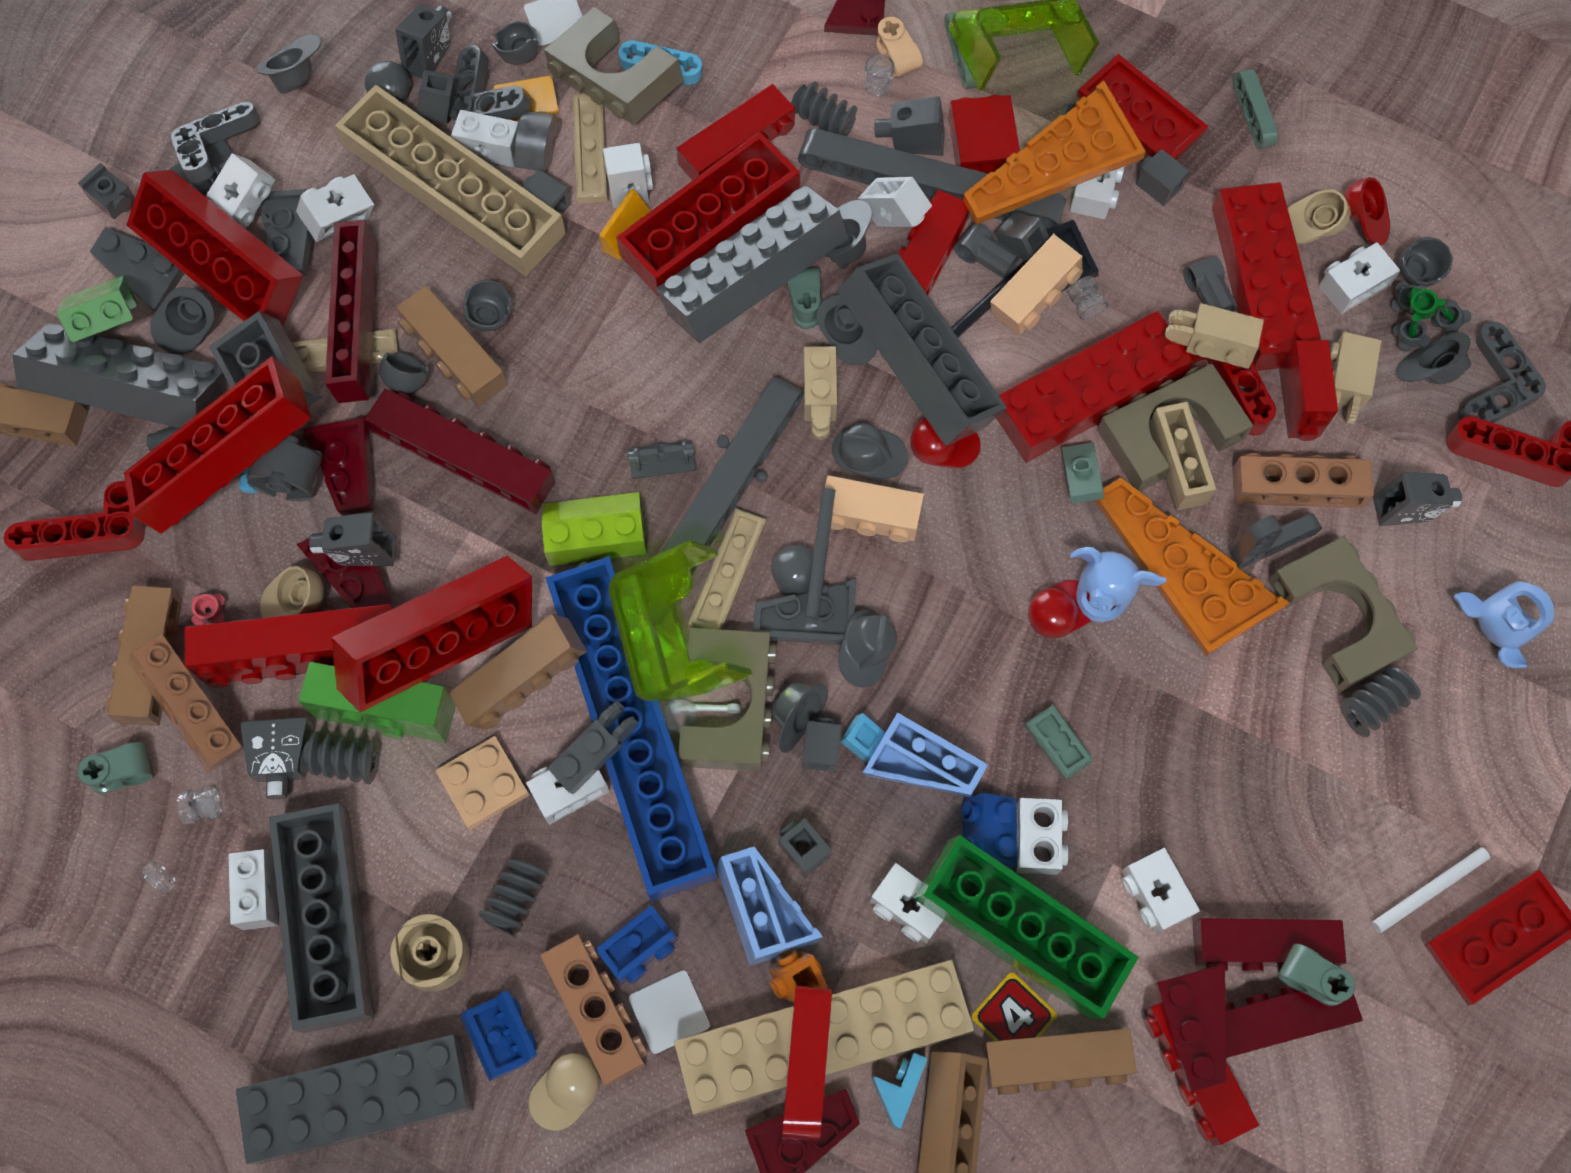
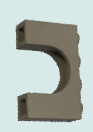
M593 7L544 49L548 61L547 68L554 77L562 78L574 90L582 91L597 105L602 104L611 110L617 118H623L634 125L683 81L679 60L656 46L637 64L625 71L603 73L593 69L595 64L620 42L615 20Z
M1213 364L1202 369L1200 366L1194 367L1183 376L1184 378L1175 382L1168 380L1161 384L1155 392L1146 395V393L1139 394L1129 402V405L1120 409L1119 407H1114L1102 416L1097 431L1130 484L1138 491H1142L1164 480L1170 469V465L1157 447L1149 430V420L1152 418L1156 408L1188 402L1192 417L1202 426L1218 452L1246 439L1251 431L1253 424Z
M1344 536L1278 569L1268 581L1278 597L1282 596L1290 602L1286 608L1323 591H1334L1344 594L1352 599L1360 608L1365 623L1361 640L1331 655L1322 664L1339 693L1380 673L1387 667L1401 662L1418 649L1415 644L1414 635L1408 628L1403 626L1397 617L1393 603L1385 599L1378 588L1375 576L1366 570L1360 561L1357 549L1352 544H1349Z
M689 628L688 669L723 671L734 674L748 686L752 699L746 714L732 725L721 728L681 725L678 754L680 767L761 772L762 762L769 761L770 742L763 741L764 729H771L772 709L766 708V697L773 696L774 676H768L769 664H775L776 644H770L769 632Z

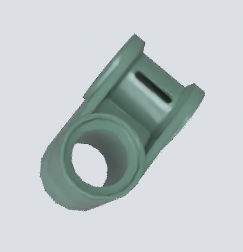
M819 267L806 268L788 281L793 320L802 329H810L818 325L816 313L821 304Z
M140 742L128 743L116 749L84 758L78 766L79 779L86 785H89L93 791L100 794L148 782L152 779V772L146 744Z
M1300 944L1293 945L1278 974V978L1285 984L1308 994L1328 1006H1336L1349 999L1355 990V982L1351 974L1324 959L1312 949ZM1332 980L1338 982L1336 988L1340 991L1335 995L1330 992L1332 986L1329 982Z

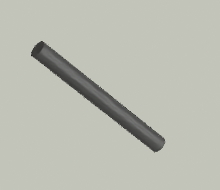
M823 488L805 614V617L809 619L819 618L836 492L832 488Z

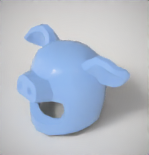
M1084 547L1075 550L1070 555L1071 558L1081 557L1088 562L1079 579L1076 598L1082 613L1092 621L1106 622L1122 615L1136 596L1141 584L1159 586L1167 581L1166 578L1156 573L1139 571L1137 565L1130 558L1114 551L1100 553L1095 548ZM1087 592L1090 594L1089 601L1087 600Z
M1523 581L1514 582L1485 601H1481L1477 596L1469 592H1460L1454 595V599L1458 602L1467 617L1477 618L1484 636L1499 647L1497 655L1499 661L1503 665L1514 669L1526 668L1528 666L1519 647L1541 634L1552 624L1554 619V605L1550 596L1540 587ZM1525 595L1537 605L1540 611V619L1538 621L1532 619L1522 610L1517 602V596Z

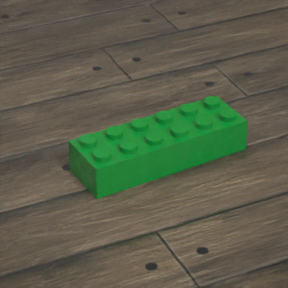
M961 835L948 841L913 898L1090 1020L1105 1018L1139 956Z

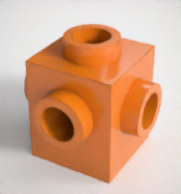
M791 949L781 953L776 958L777 962L768 967L772 979H770L771 988L779 999L782 998L794 1003L796 986L828 988L818 959L814 955L800 950Z

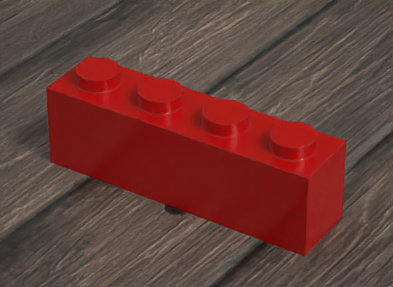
M771 84L676 147L678 165L691 180H694L759 131L771 142L779 135L787 134L795 125V107L774 84Z
M937 190L932 200L928 199L932 207L924 214L923 221L911 228L908 236L910 242L907 248L901 247L898 252L928 296L954 248L953 246L958 241L970 214L962 199L941 190Z
M1160 1003L1144 1010L1146 1018L1143 1019L1145 1027L1153 1039L1158 1038L1164 1050L1161 1052L1162 1060L1169 1072H1175L1181 1083L1178 1086L1179 1093L1184 1103L1188 1107H1193L1199 1119L1196 1121V1126L1202 1138L1206 1142L1210 1140L1212 1146L1222 1145L1260 1126L1227 1062L1225 1083L1188 1092Z

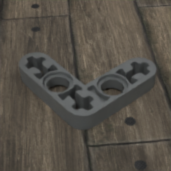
M476 45L464 48L459 54L449 106L451 118L456 122L460 110L507 120L521 117L525 110L528 111L530 109V97L519 86L484 91L488 58ZM471 81H474L471 88L464 91L465 86ZM491 102H495L492 109L485 112V108L487 107V105Z
M251 102L235 104L184 124L171 133V139L181 168L189 182H203L214 173V168L206 149L207 145L248 130L258 124L260 117Z
M1499 322L1485 324L1476 336V344L1503 384L1468 401L1459 412V421L1464 417L1471 416V412L1477 413L1486 407L1487 411L1480 419L1495 423L1535 403L1546 390L1544 379L1509 330ZM1488 335H1489L1490 337L1496 336V337L1498 338V340H1497V341H1496L1495 339L1489 340V339L1487 338V336H1488ZM1503 358H1513L1518 364V369L1507 368L1503 363ZM1521 372L1524 374L1523 377L1520 376L1518 379H1516V377L1519 376ZM1523 386H1531L1533 387L1534 391H1525L1523 389ZM1502 395L1509 400L1510 407H1499L1495 402V396Z
M1313 513L1283 526H1280L1274 515L1267 516L1246 530L1232 550L1231 556L1237 563L1238 568H1243L1314 536L1322 530V526Z

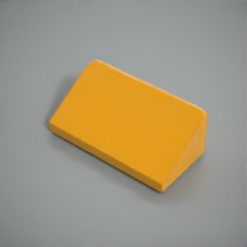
M543 76L493 86V90L510 86L521 87L531 99V106L528 111H543L551 114L559 113L552 76ZM521 117L513 118V119H508V120H512V121L520 120Z
M629 190L599 234L602 251L618 260H622L619 255L616 236L650 212V209L636 190Z

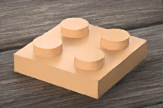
M496 736L435 770L469 831L530 796Z

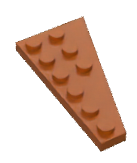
M1103 80L1096 86L1094 92L1087 97H1082L1076 102L1073 109L1065 115H1060L1029 140L1026 147L1017 154L1013 153L1008 157L1004 165L995 172L987 174L966 191L963 201L977 225L1142 160L1146 151Z
M1122 478L1103 488L1104 499L1094 500L1143 570L1156 573L1167 579L1164 584L1156 586V588L1205 656L1213 653L1289 605L1290 602L1282 596L1278 598L1267 590L1263 582L1256 577L1254 579L1240 570L1236 562L1198 534H1192L1179 524L1180 521L1171 514L1168 516L1152 504V500Z

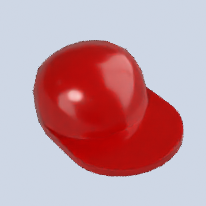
M1367 177L1357 180L1347 188L1344 195L1351 208L1350 218L1362 224L1364 234L1371 244L1378 242L1379 245H1383L1387 242L1390 234V218L1384 189L1376 178Z
M926 417L918 421L910 436V447L914 456L922 463L948 468L967 467L977 459L981 449V442L977 433H973L945 446Z
M1063 581L1048 589L1041 590L1033 597L1028 608V619L1031 627L1038 634L1046 638H1060L1084 627L1092 621L1082 613L1077 603L1076 591L1079 581ZM1087 592V600L1089 601L1090 594Z

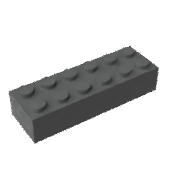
M806 185L795 190L789 197L776 206L769 208L763 215L746 224L737 233L720 242L711 251L694 260L689 266L658 286L656 291L668 316L700 344L848 240L849 235L840 210Z
M899 254L856 267L837 289L846 306L851 310L865 333L872 340L945 446L986 428L1007 408Z
M47 323L12 354L17 387L175 428H181L228 391L227 380L219 366L96 335L72 342L64 327L58 324Z
M336 803L269 817L292 1030L307 1033L375 1019L349 811L341 804Z
M454 1034L236 1089L246 1164L255 1165L474 1110L462 1041L460 1037Z

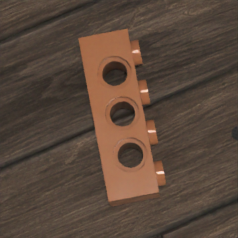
M1249 453L1240 456L1232 469L1234 504L1364 508L1374 496L1371 460L1359 459L1357 456L1329 459L1324 455L1294 458L1291 454L1262 457L1258 453ZM1263 474L1272 476L1275 482L1266 480ZM1296 475L1303 476L1308 483L1299 481ZM1329 476L1337 478L1340 484L1332 482Z
M163 634L131 652L129 663L207 773L239 753L242 746Z
M577 934L540 954L604 1085L609 1087L645 1067L646 1064L643 1057L648 1055L639 1035L631 1037L626 1025L632 1021L622 1003L615 1005L610 995L615 988L606 971L599 973L594 963L595 960L599 959V956L590 939L583 942L582 938ZM578 968H587L589 970L588 981L581 986L573 985L571 981L572 973ZM595 999L603 1000L606 1006L603 1015L598 1018H590L587 1014L589 1003ZM611 1031H617L622 1036L620 1047L614 1051H608L603 1046L605 1035Z

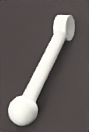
M675 700L670 704V710L673 713H680L682 710L740 713V705L734 703L727 705L682 704V702Z

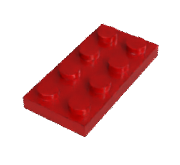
M1117 54L1079 88L1077 97L1080 99L1084 96L1087 97L1104 80L1144 150L1151 157H1154L1162 149L1177 160L1208 129L1207 124L1120 54Z
M1539 869L1424 945L1466 1004L1470 1006L1570 940L1571 910Z

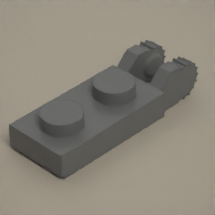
M620 702L611 704L600 715L599 720L596 719L548 767V770L569 793H576L623 746L622 742L638 726V722L634 717H630L624 720L614 730L613 734L608 729L624 711V707Z

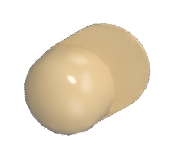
M1325 189L1297 201L1288 208L1297 244L1310 243L1321 237L1336 236L1345 230L1351 217V208L1342 193L1336 190Z
M291 566L283 570L263 592L260 603L262 618L312 613L318 610L324 598L322 579L315 571L307 567Z
M571 1053L563 1055L553 1062L552 1066L535 1084L529 1096L530 1114L539 1126L551 1131L564 1130L573 1125L592 1104L599 1093L601 1084L600 1075L593 1061L584 1055Z

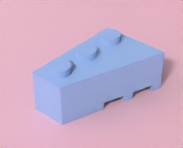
M897 712L864 769L863 774L873 778L971 797L988 764Z
M755 847L720 858L716 868L749 966L777 958L781 953L791 949L801 950L813 946L823 937L801 912L802 909L798 903L793 901L780 884L779 878Z

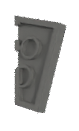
M308 189L270 191L268 197L260 204L262 224L265 226L268 238L266 241L267 246L303 276H307L312 235L296 210L300 196Z
M107 227L104 228L90 250L92 256L116 278L124 275L132 292L139 299L141 298L154 312L157 311L166 296L177 287L185 274L151 245Z
M856 579L845 581V584L829 588L824 586L822 588L818 619L805 617L808 593L797 596L793 594L755 604L753 632H769L770 641L841 645L848 621L855 613Z

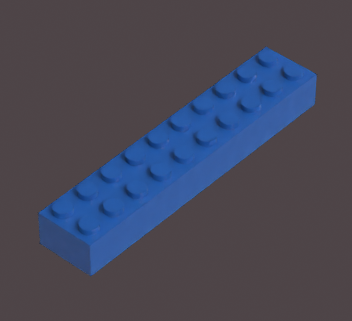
M610 557L545 577L557 615L569 619L587 650L586 653L578 658V663L574 668L592 723L596 719L599 720L600 715L614 702H620L624 707V711L608 728L612 734L627 718L634 717L638 722L636 729L622 742L623 746L606 762V767L651 902L718 879Z

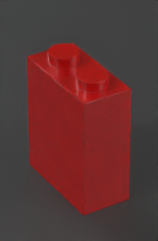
M990 95L981 98L963 97L958 100H951L948 119L955 164L957 166L989 174L1004 165L1006 159L1013 153L1017 154L1020 152L1011 95Z
M1296 340L1279 368L1288 438L1311 441L1322 435L1339 411L1329 340Z

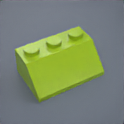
M640 492L543 504V544L549 566L596 561L606 557L612 559L647 554Z

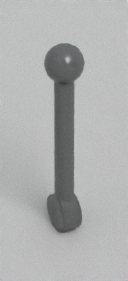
M721 435L717 438L716 442L719 447L726 449L729 447L730 441L727 436ZM756 469L755 479L761 483L765 482L768 477L767 473Z

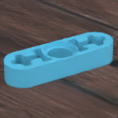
M634 40L624 42L618 51L620 65L625 70L633 67L657 45ZM658 46L679 60L683 78L682 84H695L702 78V61L697 55ZM632 53L637 54L634 55L632 59H628V57H631ZM689 66L694 67L691 68L689 72L684 71L687 70Z

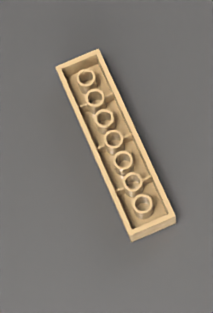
M377 85L335 125L343 147L525 277L566 234L560 213Z
M948 960L833 994L825 1077L971 1034L974 1028L953 961ZM794 1006L674 1041L694 1116L787 1088Z

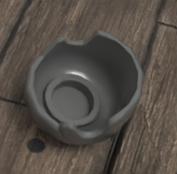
M516 21L507 24L501 31H496V42L492 43L497 54L506 63L518 65L527 63L534 57L538 49L539 37L536 29L530 24Z
M380 61L367 72L365 89L368 93L377 85L401 102L407 100L410 87H413V82L403 66L393 61Z
M1423 237L1403 251L1399 259V269L1404 279L1411 285H1424L1427 288L1440 282L1450 273L1453 256L1449 247L1440 239Z
M480 280L466 290L463 302V316L472 328L482 332L496 331L506 324L511 311V297L503 285L493 280Z
M386 352L380 362L379 372L381 379L387 387L395 392L401 391L408 394L416 392L425 384L429 367L428 365L423 366L418 359L410 354L398 352L390 354Z
M797 544L786 546L775 554L772 559L771 572L780 592L784 595L794 594L797 596L809 592L814 556L812 549Z

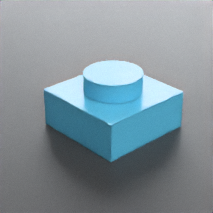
M861 713L854 718L840 742L863 762H868L885 732L865 714Z

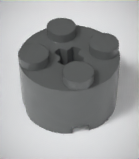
M288 436L276 448L271 449L255 461L254 465L248 469L247 483L252 488L275 497L276 492L287 494L286 500L307 501L313 492L323 454L318 450L300 446L297 438Z

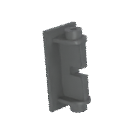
M692 440L628 448L632 479L696 471Z

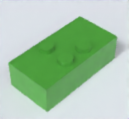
M309 662L298 700L316 719L382 731V735L393 739H402L403 735L444 743L447 742L456 707L444 686L421 682L365 711L359 712L336 689L334 666Z

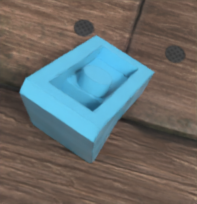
M916 1053L911 1055L910 1060L903 1058L895 1078L901 1081L900 1087L875 1076L872 1077L873 1084L890 1124L898 1130L903 1125L927 1061L926 1057Z

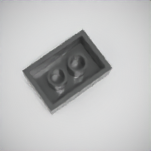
M258 311L209 346L231 388L273 356L299 377L308 407L322 398L280 321L272 316Z

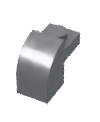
M525 110L523 112L515 140L514 167L534 171L540 169L543 172L552 163L553 139L561 131V118H556L551 113L543 111L531 112Z

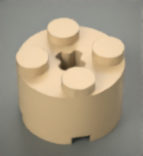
M433 914L416 916L408 920L402 926L403 928L397 936L394 937L390 949L391 963L395 972L408 984L423 991L437 992L453 986L465 976L470 959L469 944L462 931L447 919ZM432 946L437 949V953L433 955L432 960H428L424 957V954L430 953V947Z

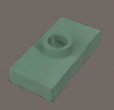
M1094 442L1062 447V457L1071 504L1104 499Z
M1054 705L1025 724L1024 727L1064 781L1093 762L1094 759Z

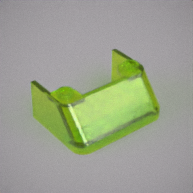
M1028 0L960 9L953 14L949 23V30L979 90L985 89L1002 58L992 39L993 37L1052 29L1075 76L1082 73L1099 45V41L1082 8L1075 0Z
M689 540L616 573L609 583V596L634 691L642 700L658 702L704 695L752 676L751 669L727 662L717 666L707 660L690 662L674 603L686 598L693 588V577L690 568L718 556V552L714 548Z

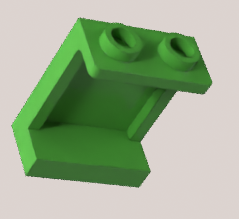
M123 275L64 297L56 314L70 341L75 342L131 321L133 315L130 309L137 307L138 302Z

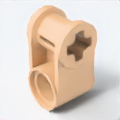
M896 17L882 19L878 24L879 36L876 41V48L886 63L891 76L898 78L923 66L921 52L916 43L911 39L903 22Z

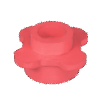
M221 594L195 596L191 607L194 614L191 618L192 623L195 626L208 623H223L225 616L222 614V607L226 602L225 598ZM207 608H211L209 613H206Z

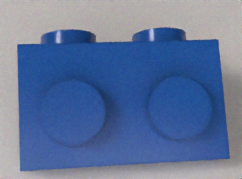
M986 793L964 798L961 810L963 837L1009 869L1017 867L1016 799Z
M651 905L595 950L621 984H624L627 980L632 984L647 972L645 966L655 958L658 961H662L676 949L673 944L678 939Z
M508 990L501 992L490 1001L464 1011L460 1015L489 1082L528 1065L537 1056L535 1037L531 1031L526 1030L521 1019L522 1010L516 998L511 997Z

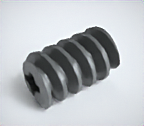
M816 81L812 82L809 87L803 84L798 88L791 101V104L795 107V114L799 113L800 118L803 120L809 119L811 125H818L821 130L848 136L856 120L855 116L858 108L855 105L848 111H846L847 100L844 99L836 105L838 95L834 93L827 99L828 89L826 87L817 93L819 84Z
M1387 667L1382 671V674L1376 675L1372 682H1367L1363 685L1362 690L1355 691L1352 697H1347L1342 701V713L1355 733L1367 738L1370 736L1369 728L1375 731L1381 727L1379 720L1387 723L1391 720L1390 713L1393 715L1399 714L1401 712L1400 706L1408 707L1411 704V699L1417 700L1420 697L1421 691L1407 673L1396 667Z
M315 731L310 740L306 742L302 751L300 772L306 773L310 771L315 776L323 773L327 778H332L336 774L340 780H346L350 777V780L356 783L363 779L364 783L369 785L375 779L379 756L376 751H373V742L371 740H368L364 748L360 749L359 738H354L350 747H348L345 736H341L337 744H333V735L328 733L324 741L320 742V733Z
M508 859L505 864L512 872H500L499 878L505 885H493L492 890L498 898H487L485 902L492 911L481 910L479 916L489 926L517 938L510 928L523 927L524 924L516 916L517 914L529 915L530 911L523 903L524 901H536V897L530 892V889H542L543 885L536 877L537 875L548 877L549 873L522 859Z

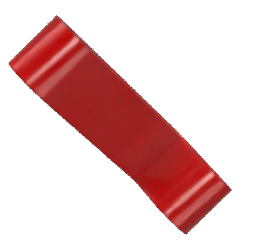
M1189 353L1193 359L1192 364L1207 360L1209 365H1214L1253 424L1249 435L1257 436L1263 434L1274 419L1277 409L1253 361L1249 369ZM1238 386L1247 388L1249 392L1242 391Z
M1468 416L1460 420L1446 438L1447 447L1456 455L1552 487L1563 486L1571 479V443L1565 439L1566 437L1571 441V420L1565 422L1546 441L1477 417ZM1494 443L1499 445L1502 450L1498 449Z
M116 481L105 489L103 513L17 522L6 529L3 538L7 547L19 557L27 561L135 549L144 540L145 524L131 515L129 499L125 503L120 504L123 498L128 497L125 481ZM129 526L127 532L119 535L123 528ZM96 530L92 537L87 538L91 531ZM62 534V537L58 541L54 542L55 538L58 535Z
M796 986L782 1138L820 1140L832 989Z

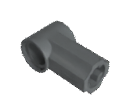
M975 222L970 224L953 246L955 253L963 261L971 264L978 262L1003 279L1013 271L1020 257L1018 253L994 239L992 232L984 224L976 225Z
M1211 256L1184 267L1183 274L1188 288L1192 292L1197 291L1203 304L1232 312L1236 310L1238 305L1224 281V267L1217 256Z

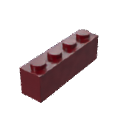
M1200 918L1193 923L1195 966H1206V969L1225 964V972L1228 971V966H1242V972L1245 973L1264 972V967H1277V972L1279 973L1294 944H1300L1312 949L1338 967L1347 963L1343 920Z
M1332 980L1329 982L1332 986L1330 992L1335 995L1340 991L1336 988L1338 982ZM1289 986L1279 989L1281 996L1269 999L1267 993L1246 998L1248 1004L1246 1006L1235 1008L1233 1002L1226 1003V1058L1361 1022L1363 1018L1355 996L1353 994L1349 999L1336 1006H1328L1308 994Z

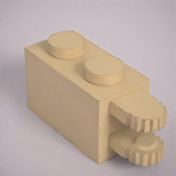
M1200 303L1197 313L1182 311V309L1171 311L1168 320L1171 325L1166 328L1165 336L1172 342L1175 341L1178 344L1186 345V352L1249 369L1258 350L1264 320Z
M1343 332L1337 343H1331L1330 353L1338 410L1339 404L1348 406L1346 423L1355 424L1359 409L1362 410L1373 394L1382 340Z
M836 346L804 347V421H811L812 435L821 441L830 435L831 421H836Z

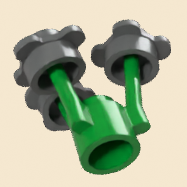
M1401 281L1395 287L1397 294L1395 300L1391 302V308L1395 312L1403 310L1413 315L1412 319L1402 324H1397L1393 329V334L1399 339L1398 347L1404 352H1408L1414 347L1420 346L1425 348L1429 345L1430 337L1426 335V326L1421 319L1425 320L1432 317V324L1435 327L1444 329L1446 335L1459 332L1460 327L1471 320V313L1468 310H1462L1455 300L1445 302L1444 299H1438L1437 295L1432 290L1426 289L1424 285H1408L1406 281Z

